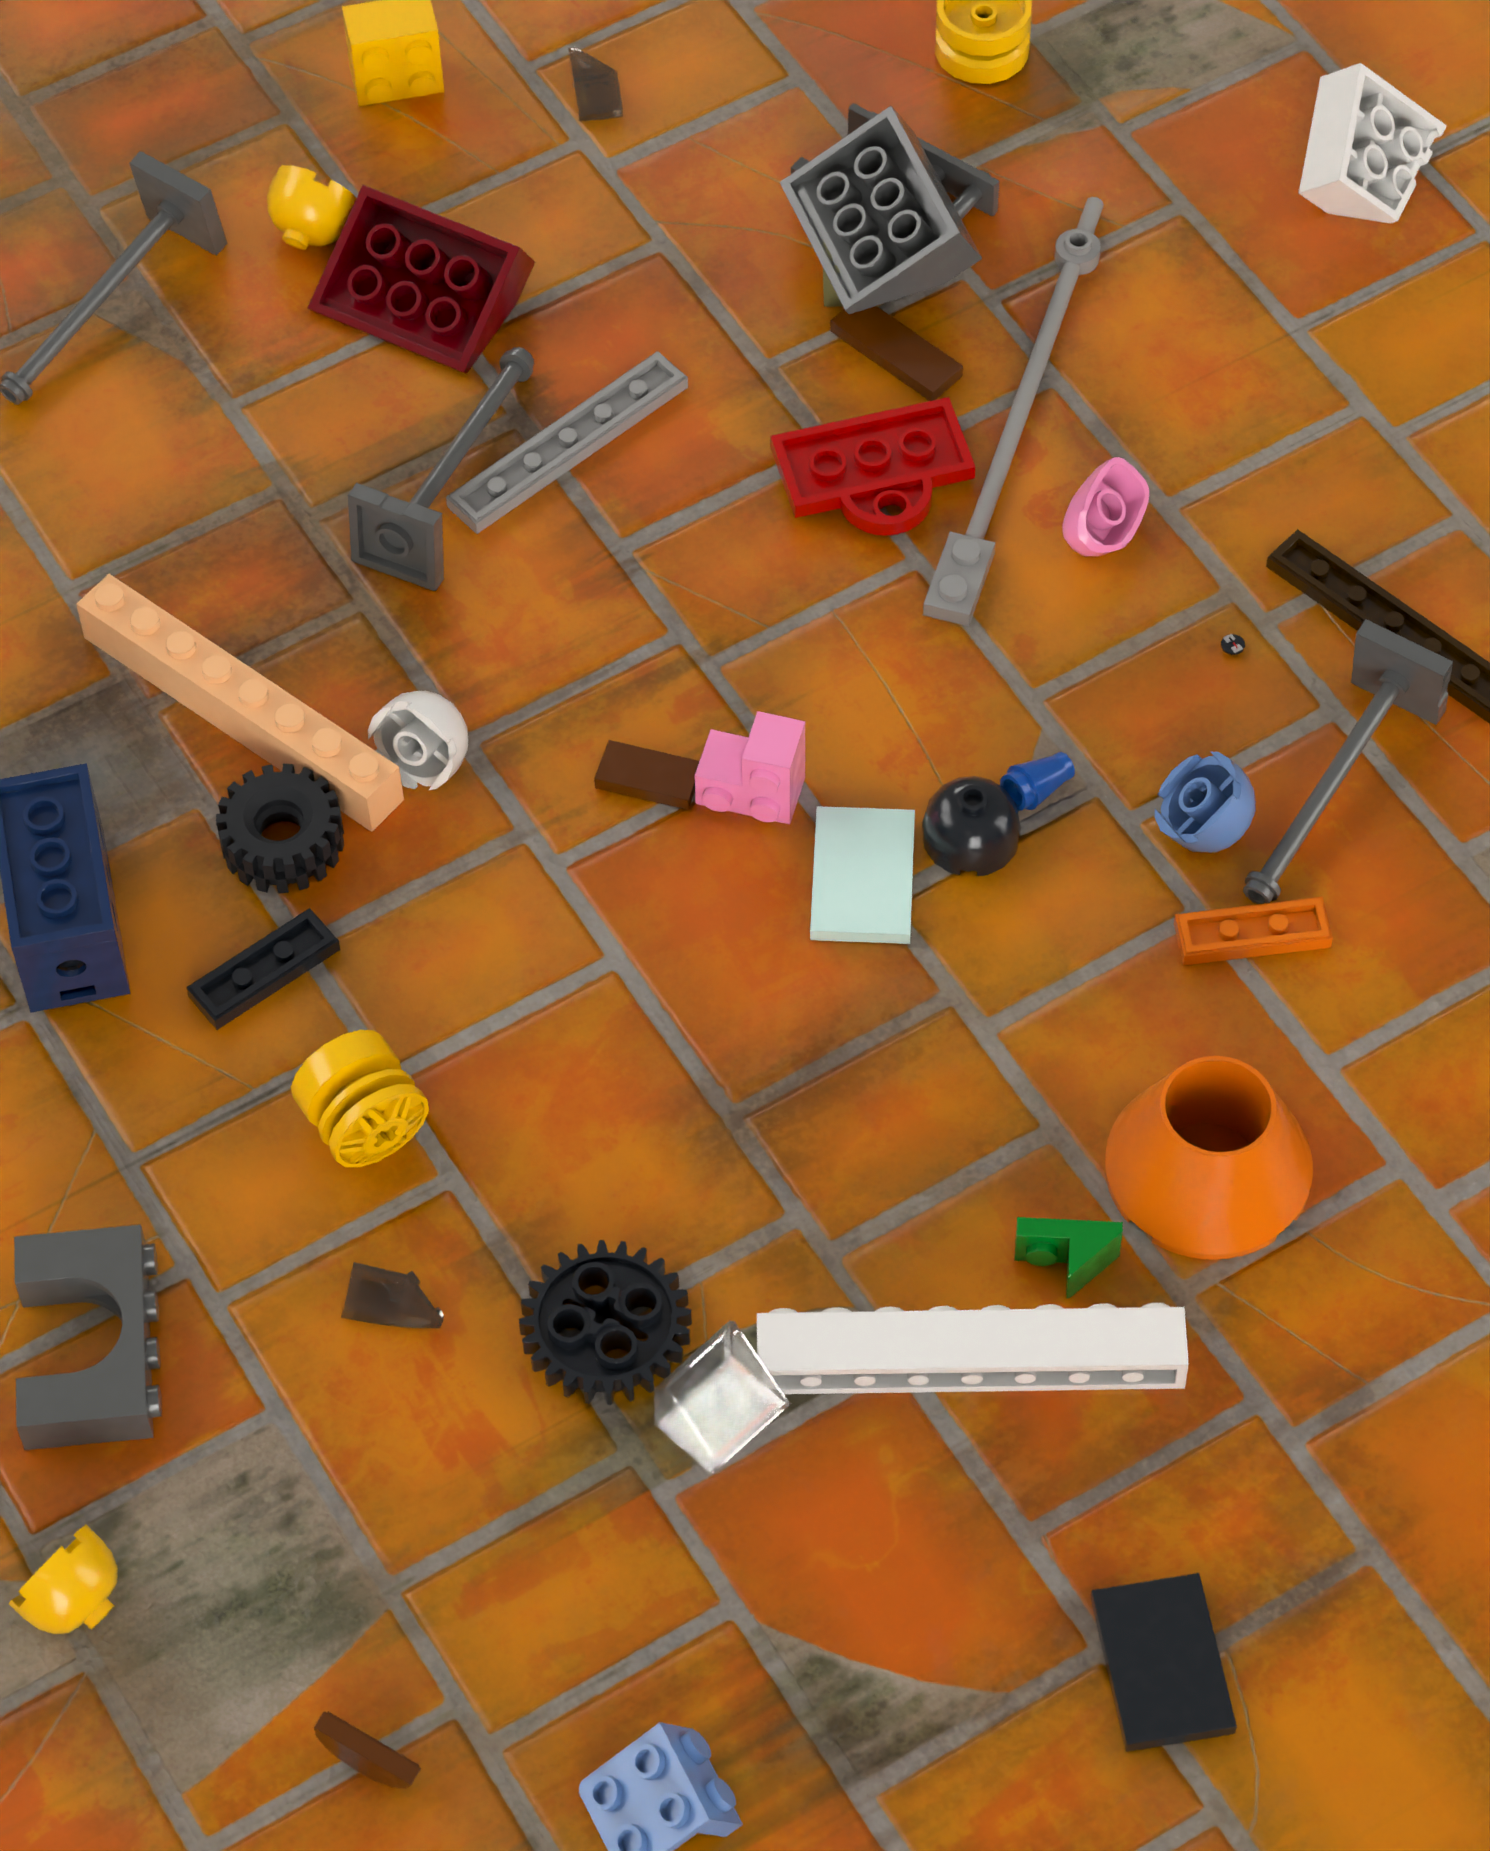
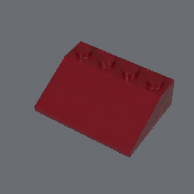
M362 185L307 308L310 311L467 375L517 304L535 261L516 245Z

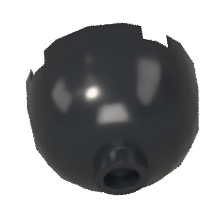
M968 776L952 780L940 787L929 799L922 821L924 849L935 864L952 874L960 875L961 870L967 872L977 871V876H985L1002 869L1016 855L1021 825L1017 804L1002 786L990 779Z

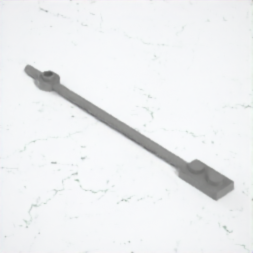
M1097 197L1087 199L1077 229L1065 231L1056 240L1055 262L1061 269V273L966 534L949 533L923 604L924 616L969 626L995 555V542L984 540L987 528L1078 276L1093 271L1099 264L1101 244L1097 236L1094 235L1104 203Z

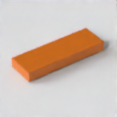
M1323 897L1175 914L1174 927L1183 966L1331 948L1333 940Z

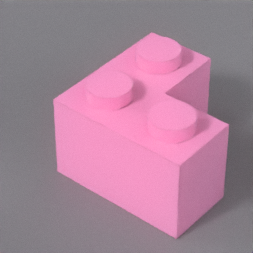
M757 711L749 737L710 729L695 773L696 804L704 805L717 812L731 811L753 816L762 822L776 821L790 825L805 780V721Z

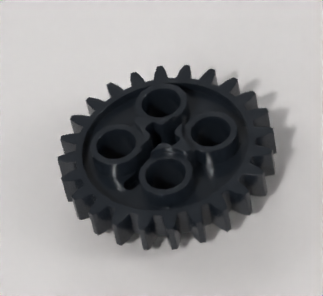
M599 1240L597 1252L594 1254H589L582 1243L578 1244V1258L571 1260L563 1252L558 1253V1270L543 1264L541 1266V1274L544 1283L530 1281L528 1287L531 1298L521 1300L522 1315L525 1317L519 1319L520 1335L526 1336L522 1339L524 1354H533L531 1364L534 1372L546 1369L545 1380L548 1387L563 1380L565 1397H570L577 1388H580L584 1391L586 1404H590L596 1392H603L607 1405H612L615 1391L622 1390L625 1397L631 1402L634 1401V1386L640 1384L645 1390L652 1393L654 1391V1374L667 1380L671 1378L669 1362L682 1364L683 1348L681 1346L690 1345V1329L687 1326L692 1325L691 1309L685 1308L688 1306L687 1290H677L679 1288V1275L677 1272L664 1275L665 1260L662 1257L648 1265L646 1248L642 1247L632 1257L627 1255L626 1242L621 1241L615 1253H608L604 1240ZM591 1286H600L605 1289V1291L595 1295L584 1292L585 1289ZM637 1307H647L653 1310L651 1313L642 1316L631 1313V1310ZM568 1328L581 1331L574 1337L559 1335L562 1330ZM614 1349L628 1352L626 1356L617 1359L606 1356L607 1352Z

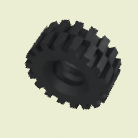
M272 764L262 766L263 775L255 777L252 770L243 774L244 785L240 786L234 781L227 788L229 798L221 797L218 804L220 814H216V825L223 858H226L227 867L231 873L234 874L238 871L240 882L247 886L254 879L258 891L268 892L270 885H276L278 894L289 893V884L297 883L299 891L308 888V878L314 876L318 882L327 876L325 864L334 868L339 861L338 851L343 852L344 830L338 797L334 790L330 791L328 781L322 776L315 781L313 770L303 767L300 774H296L294 764H283L282 772H274ZM291 822L300 826L299 832L286 840L274 841L262 836V832L274 823Z

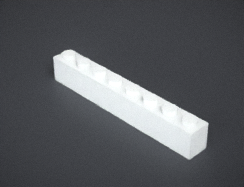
M1102 1303L1092 1305L1089 1308L1064 1309L1054 1304L1041 1305L1035 1309H1010L1003 1305H991L982 1310H957L950 1306H937L928 1311H904L898 1307H882L876 1311L851 1312L841 1307L828 1308L822 1312H797L789 1308H778L769 1313H757L758 1395L1185 1389L1189 1366L1185 1307H1170L1164 1303H1149L1141 1308H1117L1114 1305Z

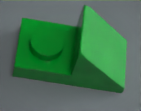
M1017 1217L1014 1261H1027L1036 1266L1067 1263L1066 1298H1070L1120 1256L1123 1222Z

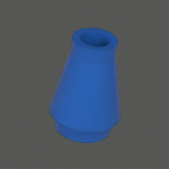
M1064 752L1012 765L1008 768L1007 774L1002 776L1000 786L1010 794L1017 804L1018 811L1023 809L1034 810L1064 782L1074 777V765Z

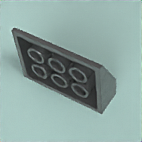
M892 106L886 108L780 181L798 220L848 314L943 285L982 259L917 136ZM823 240L832 255V261L823 245ZM834 265H837L838 269L840 270L839 273L836 271Z

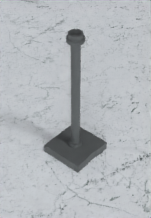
M139 151L129 165L147 218L151 219L150 223L16 373L10 371L4 373L0 383L1 394L16 405H19L23 400L27 401L33 395L29 387L168 229L217 256L227 245V240L211 189Z
M515 347L503 354L499 362L502 370L410 502L389 496L387 493L359 483L355 484L348 494L351 561L433 591L438 589L444 580L442 513L429 509V507L517 381H526L532 375L534 359L527 350Z
M1365 619L1356 633L1351 683L1375 696L1260 872L1251 871L1245 878L1246 885L1243 888V892L1247 898L1256 904L1270 903L1278 898L1281 893V888L1277 884L1278 880L1392 704L1435 725L1438 724L1446 711L1447 687L1451 678L1453 661Z

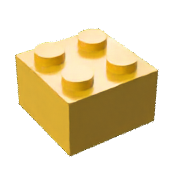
M378 0L342 6L349 66L358 106L444 92L439 33L431 0Z

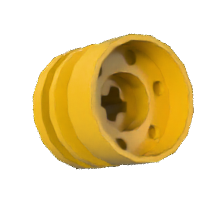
M375 1030L353 1031L324 1044L306 1059L296 1072L291 1085L293 1099L309 1122L318 1127L320 1138L329 1146L335 1160L344 1167H363L376 1163L395 1153L414 1137L424 1124L429 1112L427 1098L420 1089L415 1087L412 1077L401 1069L400 1060L383 1036Z

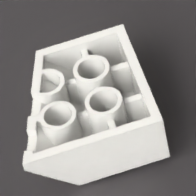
M1362 63L1320 77L1299 194L1327 214L1385 223L1397 222L1417 185L1414 177L1420 166L1428 163L1433 153L1430 150L1431 144L1435 138L1442 136L1447 125Z

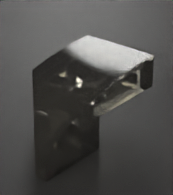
M576 47L568 48L579 122L622 117L623 109L617 71Z
M356 1262L353 1263L341 1318L395 1327L440 1328L444 1314L439 1307H433L420 1289V1280L413 1271L403 1274Z

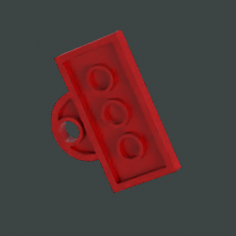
M949 397L770 436V448L795 518L841 509L844 517L853 526L874 535H897L915 528L926 518L930 511L932 488L975 479L976 467ZM895 505L904 511L899 515L889 516L883 514L880 510L885 506Z

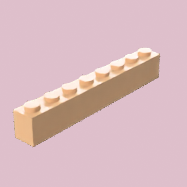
M111 574L104 577L76 603L86 640L282 771L283 764H294L296 774H300L303 767L313 770L315 781L322 776L328 781L330 791H335L340 811L371 832L404 800L398 765Z

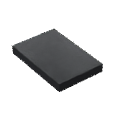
M1200 1573L1091 1590V1603L1126 1752L1236 1733V1720Z

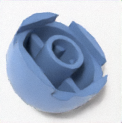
M1211 752L1213 756L1203 759L1197 754L1186 758L1171 771L1162 783L1158 793L1163 798L1161 813L1155 809V820L1160 830L1173 841L1192 852L1216 853L1229 848L1244 835L1251 825L1256 811L1255 792L1248 776L1237 764L1220 752Z

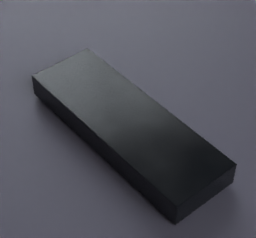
M309 908L186 987L188 997L215 1029L218 1030L340 951L339 940Z

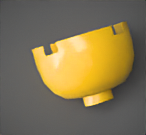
M282 165L270 184L267 195V207L273 224L284 233L282 236L283 241L302 250H306L308 245L325 246L336 242L355 203L356 197L354 194L331 179L328 186L315 181L314 178L317 173L292 165Z
M86 1524L73 1535L75 1540L66 1549L61 1546L18 1591L20 1595L8 1603L26 1621L39 1630L52 1634H65L80 1627L83 1623L92 1630L115 1606L107 1599L117 1584L118 1568L115 1559L103 1540Z

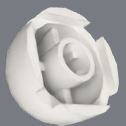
M424 690L402 693L392 699L372 717L368 728V739L374 735L376 751L399 766L402 785L411 789H416L418 787L417 783L431 786L429 790L440 787L459 769L468 750V729L461 713L444 697Z

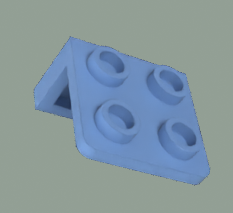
M659 1722L581 1781L579 1794L608 1851H674L697 1833L727 1837L743 1825L734 1808L736 1805L734 1793L725 1781L718 1778L709 1760L711 1757L710 1747L700 1733L691 1728Z

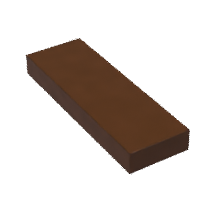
M877 306L852 314H848L844 309L830 320V331L929 401L936 400L963 376V366Z

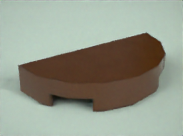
M324 1711L314 1726L316 1737L326 1749L357 1772L376 1782L393 1788L406 1789L413 1783L421 1769L419 1764L329 1711L327 1713Z

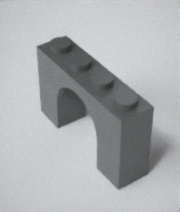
M141 1225L15 1236V1285L23 1308L79 1302L92 1303L107 1308L122 1321L121 1334L116 1345L96 1365L73 1373L16 1378V1427L24 1450L154 1438L153 1418L162 1417L160 1386L152 1385L151 1371L161 1367L158 1337H150V1322H159L157 1291L149 1290V1276L158 1274L155 1243L146 1244Z

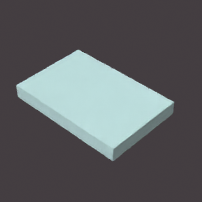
M816 807L810 940L910 944L915 810Z

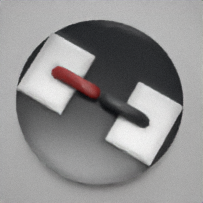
M1229 634L1223 637L1221 648L1227 654L1237 655L1244 650L1245 641L1239 635Z

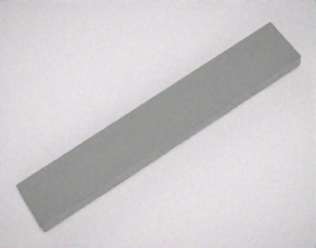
M655 352L446 496L447 507L478 534L687 389L688 377L661 353Z

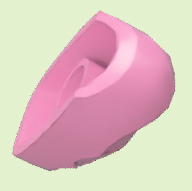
M1120 457L1107 460L1098 466L1075 493L1066 511L1062 530L1063 537L1069 546L1082 556H1101L1124 548L1137 532L1147 508L1149 486L1146 480L1130 463Z

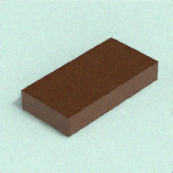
M609 740L594 778L595 788L689 810L695 794V773L699 761Z

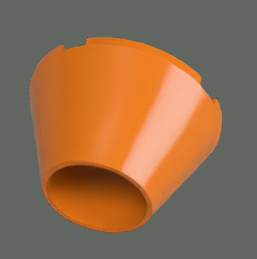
M1205 1056L1181 1065L1140 1093L1123 1109L1116 1119L1107 1141L1105 1175L1110 1195L1121 1215L1128 1223L1132 1221L1151 1236L1152 1243L1186 1257L1218 1260L1244 1256L1267 1247L1276 1241V1236L1285 1230L1293 1220L1296 1221L1310 1193L1313 1177V1160L1307 1137L1301 1125L1260 1072L1238 1059L1225 1056ZM1194 1124H1218L1236 1131L1250 1145L1229 1152L1207 1151L1188 1143L1176 1131Z

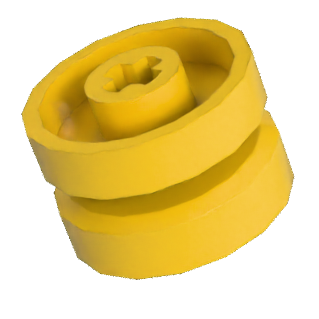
M937 0L935 55L941 67L957 79L977 84H992L1007 80L1021 71L1029 58L1032 0Z

